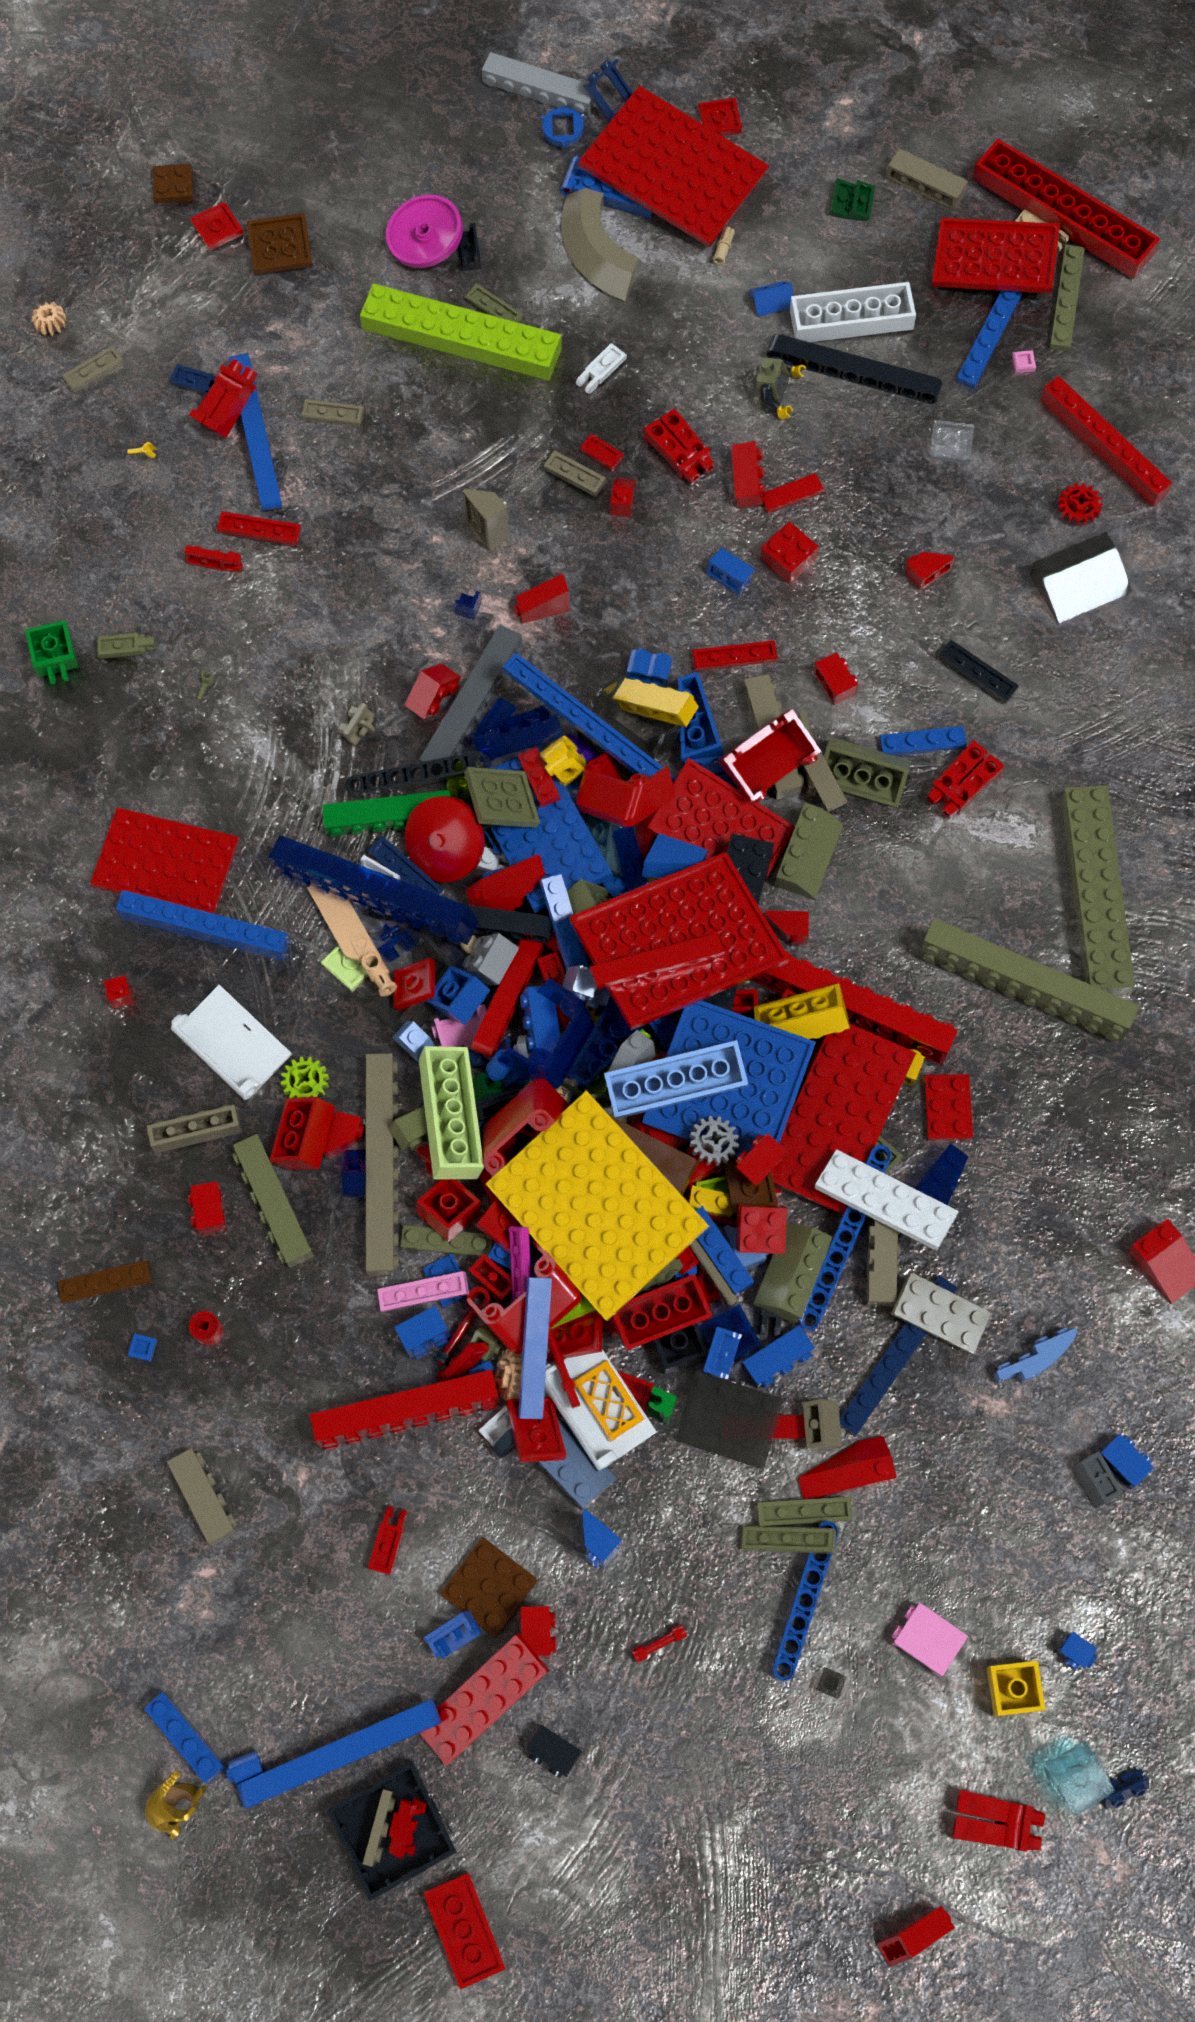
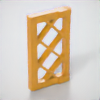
M608 1360L574 1381L576 1388L610 1442L645 1420ZM606 1370L612 1379L611 1383L599 1381V1373ZM587 1381L595 1382L592 1396L588 1395L583 1387V1384ZM597 1383L611 1385L608 1399L594 1397ZM613 1386L617 1387L623 1396L624 1403L610 1400ZM594 1399L607 1402L604 1415H601L593 1403ZM610 1402L623 1405L620 1419L607 1416ZM626 1406H629L635 1415V1418L630 1421L623 1420ZM606 1418L620 1421L618 1429L612 1432L606 1423Z

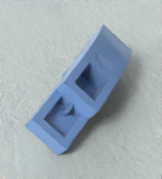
M1067 1327L1057 1331V1336L1051 1339L1048 1336L1042 1337L1035 1341L1036 1345L1031 1349L1034 1356L1028 1353L1018 1358L1019 1362L1013 1365L1007 1362L998 1366V1371L993 1375L997 1384L1017 1375L1021 1382L1024 1383L1045 1371L1067 1350L1078 1333L1077 1329L1069 1330Z

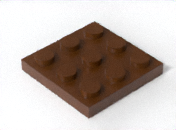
M305 213L247 221L254 275L313 267Z
M482 1537L440 1592V1595L461 1612L470 1610L477 1624L494 1638H497L539 1580Z

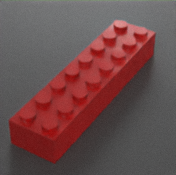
M488 1370L310 1414L315 1442L320 1448H325L328 1451L338 1448V1444L347 1442L348 1445L360 1443L361 1439L366 1437L378 1439L384 1436L383 1433L390 1431L393 1434L406 1431V1427L415 1426V1428H422L435 1420H438V1423L451 1420V1416L459 1414L460 1417L471 1416L475 1410L491 1411L496 1409V1405H500L493 1371Z

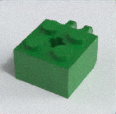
M63 620L26 629L25 633L31 661L37 676L48 675L50 683L53 685L56 684L54 673L61 672L64 682L69 681L67 670L79 668L72 633L67 621Z

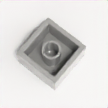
M499 933L481 936L474 942V949L471 955L467 956L463 961L462 970L474 975L485 986L499 985L519 947Z

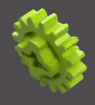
M300 1057V1062L298 1063L294 1059L291 1060L292 1067L285 1066L287 1073H281L282 1078L285 1079L281 1082V1085L285 1087L283 1090L285 1095L290 1094L289 1098L325 1095L323 1088H329L328 1083L325 1082L329 1080V1075L324 1074L327 1071L326 1067H320L321 1063L319 1060L313 1063L312 1057H309L307 1061ZM317 1073L319 1074V1084L315 1081ZM291 1078L295 1080L293 1088L291 1087ZM302 1079H304V1080L309 1079L308 1082H306V1081L301 1082Z

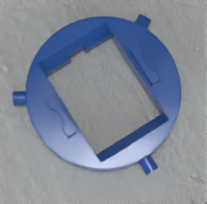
M559 107L549 111L545 116L541 115L544 137L551 144L563 148L575 144L581 139L584 132V122L582 119L585 117L584 113L579 114L574 109ZM573 116L574 135L553 136L552 117Z

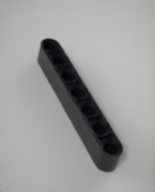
M474 751L353 775L346 780L345 788L350 794L358 797L464 777L467 767L490 769L491 760L488 755L480 751ZM483 757V765L476 767V759ZM458 761L463 762V767L460 771L455 770V765ZM438 765H442V773L435 775V768ZM421 769V777L419 779H415V771ZM397 773H401L402 776L399 783L394 782V777ZM380 777L381 784L375 787L374 780ZM360 781V789L354 791V784Z

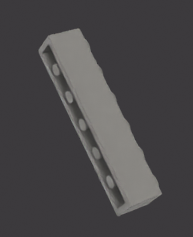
M490 52L482 68L483 83L504 89L507 92L520 94L542 103L557 106L558 108H571L579 114L584 113L588 117L595 105L584 89L583 85L586 82L492 52Z

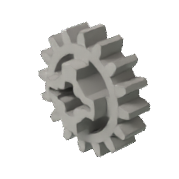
M712 1116L708 1117L707 1122L703 1118L700 1119V1126L695 1124L693 1127L695 1132H691L689 1138L693 1139L690 1141L689 1147H695L692 1154H699L698 1161L700 1162L706 1159L707 1165L714 1161L716 1166H719L721 1159L724 1163H727L729 1160L728 1156L733 1158L735 1155L734 1150L739 1146L735 1142L738 1140L739 1135H733L736 1129L735 1126L729 1128V1120L722 1123L720 1116H718L716 1121H713ZM707 1129L706 1135H702V1137H699L700 1133L703 1130ZM728 1144V1148L721 1153V1147Z

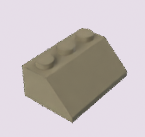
M464 489L462 493L466 523L487 549L491 551L509 539L508 505L495 492Z

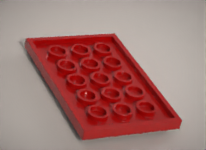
M941 218L932 287L1052 293L1060 224Z
M688 758L673 782L676 797L656 811L646 830L655 836H658L660 833L707 849L706 859L727 852L732 833L774 843V848L767 874L768 877L794 832L795 826L760 803H756L755 800L751 802L743 792Z
M117 807L90 885L119 894L122 893V890L215 914L239 843V837Z

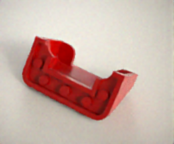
M793 709L777 716L718 759L717 762L751 802L755 800L758 803L767 796L765 792L768 788L804 763L810 765L818 759L816 755L821 750Z
M543 1078L534 1079L482 1128L483 1164L492 1177L517 1155L514 1153V1145L518 1140L514 1135L522 1127L529 1123L535 1130L545 1131L570 1106L547 1080Z

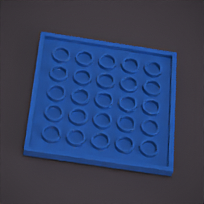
M698 1001L684 1007L666 1058L737 1040L748 1087L647 1111L642 1123L692 1141L693 1139L689 1138L691 1132H695L693 1130L695 1124L700 1126V1119L703 1118L707 1122L708 1117L712 1116L713 1121H716L718 1116H720L722 1123L729 1120V1128L735 1126L736 1129L733 1135H739L738 1140L735 1141L739 1146L734 1150L735 1155L733 1156L736 1158L744 1151L749 1153L754 1148L752 1146L753 1141L760 1134L765 1136L768 1133L780 1143L816 1042L704 1001ZM707 1129L703 1130L699 1137L706 1135ZM726 1144V1146L721 1147V1152H724L728 1148V1144Z

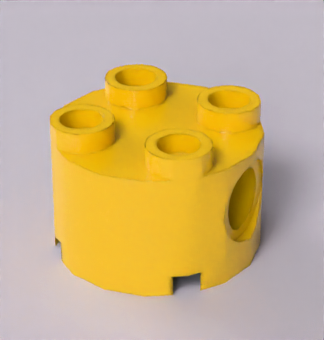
M562 736L541 751L540 756L547 763L545 765L547 772L551 776L556 775L559 783L564 784L566 787L584 773L587 762L582 754L579 755L576 751L578 750L577 746L568 737Z

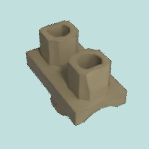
M361 703L359 707L352 706L348 711L351 721L349 724L341 723L338 728L339 733L347 738L351 745L356 746L361 737H364L366 733H374L375 728L371 725L374 721V714L369 711L367 704Z

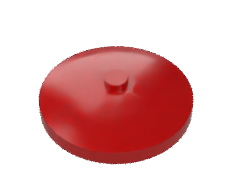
M437 796L421 802L409 816L405 829V843L411 861L434 881L453 882L470 875L480 863L485 844L482 825L478 823L476 813L460 799L451 796Z

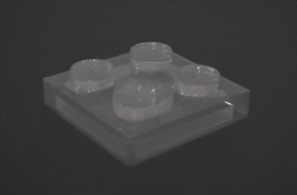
M934 420L929 459L970 464L974 425Z

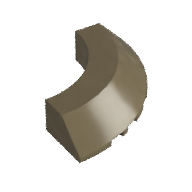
M584 188L568 194L563 206L561 222L562 236L567 254L573 261L576 270L580 275L587 278L592 286L595 285L603 291V294L626 303L639 272V257L631 255L618 247L607 235L601 221L604 209V193Z

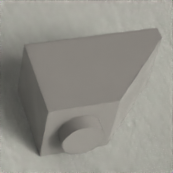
M636 1030L621 1044L608 1072L650 1062L655 1057L653 1041Z

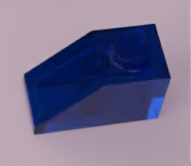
M345 1150L341 1171L343 1196L358 1197L366 1194V1150Z

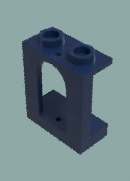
M607 59L599 66L601 69L598 72L594 71L587 77L588 81L583 85L608 123H610L633 94L615 67V64L619 61L618 59L612 61ZM603 75L610 79L624 100L613 111L596 88V82Z

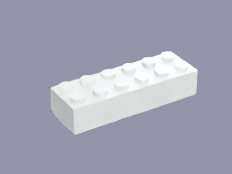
M909 282L791 296L790 315L794 336L796 339L817 342L914 329L916 312Z

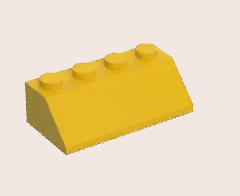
M840 984L754 1007L755 1020L807 1039H817L823 1035L840 1033L850 1028Z

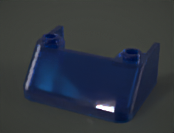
M548 978L540 987L538 993L559 1005L561 1011L571 1018L554 1050L550 1053L543 1048H536L526 1058L508 1046L499 1056L498 1061L530 1081L536 1078L545 1079L557 1090L562 1085L592 1033L594 1021L577 995Z

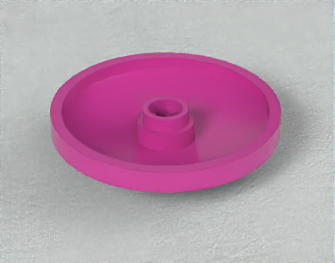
M438 195L414 197L398 207L391 216L386 228L387 245L392 255L406 266L413 268L434 266L447 259L458 247L463 234L462 218L456 206L444 197Z

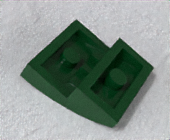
M836 178L828 215L849 220L868 221L871 215L875 186L860 180L853 184Z

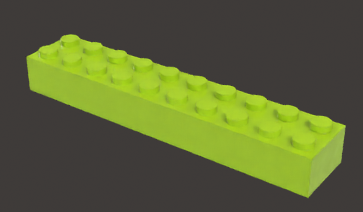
M374 283L360 314L362 330L550 381L562 349L561 334Z

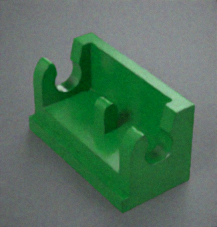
M653 1386L651 1391V1400L653 1402H649V1406L652 1409H648V1412L667 1425L676 1406L677 1396Z

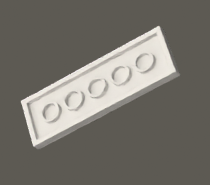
M837 1149L815 1184V1189L936 1251L939 1249L959 1212Z

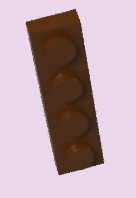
M147 1260L58 1281L62 1304L152 1284L149 1262Z

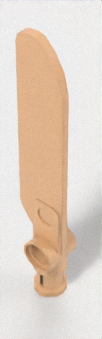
M306 860L301 863L298 868L299 874L344 955L349 959L361 961L371 981L376 983L380 996L392 994L396 990L397 985L390 979L387 966L336 876L327 866L317 861ZM378 962L375 967H370L372 963Z

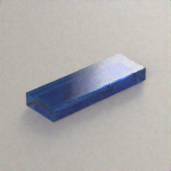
M621 827L612 831L627 891L647 884L648 879L642 876L644 864L634 827Z

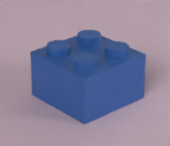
M450 965L435 986V997L426 1001L440 1014L466 1025L473 1017L479 1005L485 1000L490 989L474 975Z
M436 1306L394 1327L410 1359L415 1358L418 1360L426 1356L428 1350L434 1347L438 1349L448 1343V1339L451 1338L448 1328Z

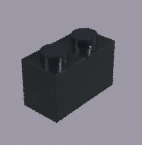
M543 1725L539 1727L526 1749L530 1753L529 1759L538 1765L543 1761L550 1766L548 1771L558 1778H561L562 1775L568 1777L582 1754L581 1750Z

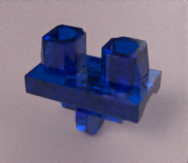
M385 924L383 926L385 932L379 938L382 942L387 938L390 941L379 947L377 951L379 954H383L389 962H392L400 956L394 945L400 942L406 952L417 945L412 936L413 930L410 927L398 936H395L394 934L400 931L399 926L395 925L390 928Z

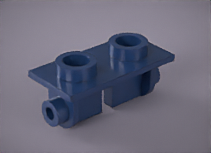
M1133 1769L1121 1775L1120 1778L1124 1783L1122 1786H1120L1116 1778L1101 1785L1098 1793L1102 1799L1105 1798L1106 1809L1111 1807L1118 1808L1127 1799L1133 1796L1136 1798L1141 1797L1148 1791L1149 1778L1145 1777L1142 1769Z

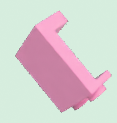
M485 1004L479 1005L477 1011L474 1012L473 1017L466 1025L450 1018L441 1021L435 1018V1026H431L434 1038H439L441 1046L437 1047H460L465 1045L471 1049L474 1037L487 1012Z
M918 1603L916 1607L911 1605L904 1616L908 1620L903 1627L898 1625L891 1636L895 1639L892 1645L901 1648L932 1670L933 1674L941 1678L968 1636L923 1604Z

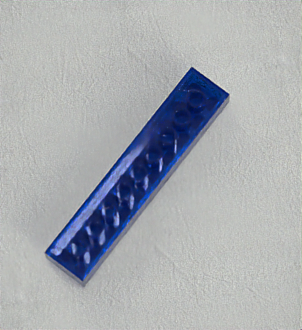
M279 835L268 857L274 864L273 867L279 870L280 875L285 879L291 880L294 878L306 887H310V885L315 886L317 890L324 894L330 892L335 894L340 900L347 901L349 899L361 908L370 907L379 915L384 916V914H388L397 922H409L412 927L418 930H422V928L427 929L432 935L436 937L443 935L448 937L449 941L458 945L460 943L468 945L479 924L470 907L282 835Z

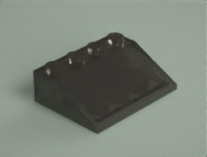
M1107 532L1033 562L1029 574L1058 625L1132 593L1117 548Z
M696 1370L675 1441L764 1470L785 1406V1399Z

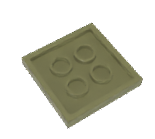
M476 767L466 768L464 774L479 824L537 828L540 820L525 771Z

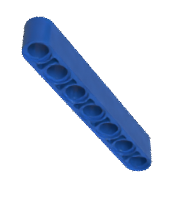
M830 1521L822 1522L818 1528L828 1527L836 1530V1543L838 1537L837 1526ZM814 1553L808 1554L772 1668V1674L779 1682L789 1681L795 1673L832 1554H825L826 1559L822 1562L815 1560ZM810 1572L818 1575L819 1582L815 1585L808 1583L806 1575ZM802 1595L809 1596L812 1601L811 1606L807 1608L801 1606L799 1597ZM794 1618H800L804 1621L803 1630L798 1631L792 1627V1620ZM785 1642H795L797 1645L796 1653H787L784 1648ZM786 1664L790 1669L789 1676H779L777 1673L778 1665Z

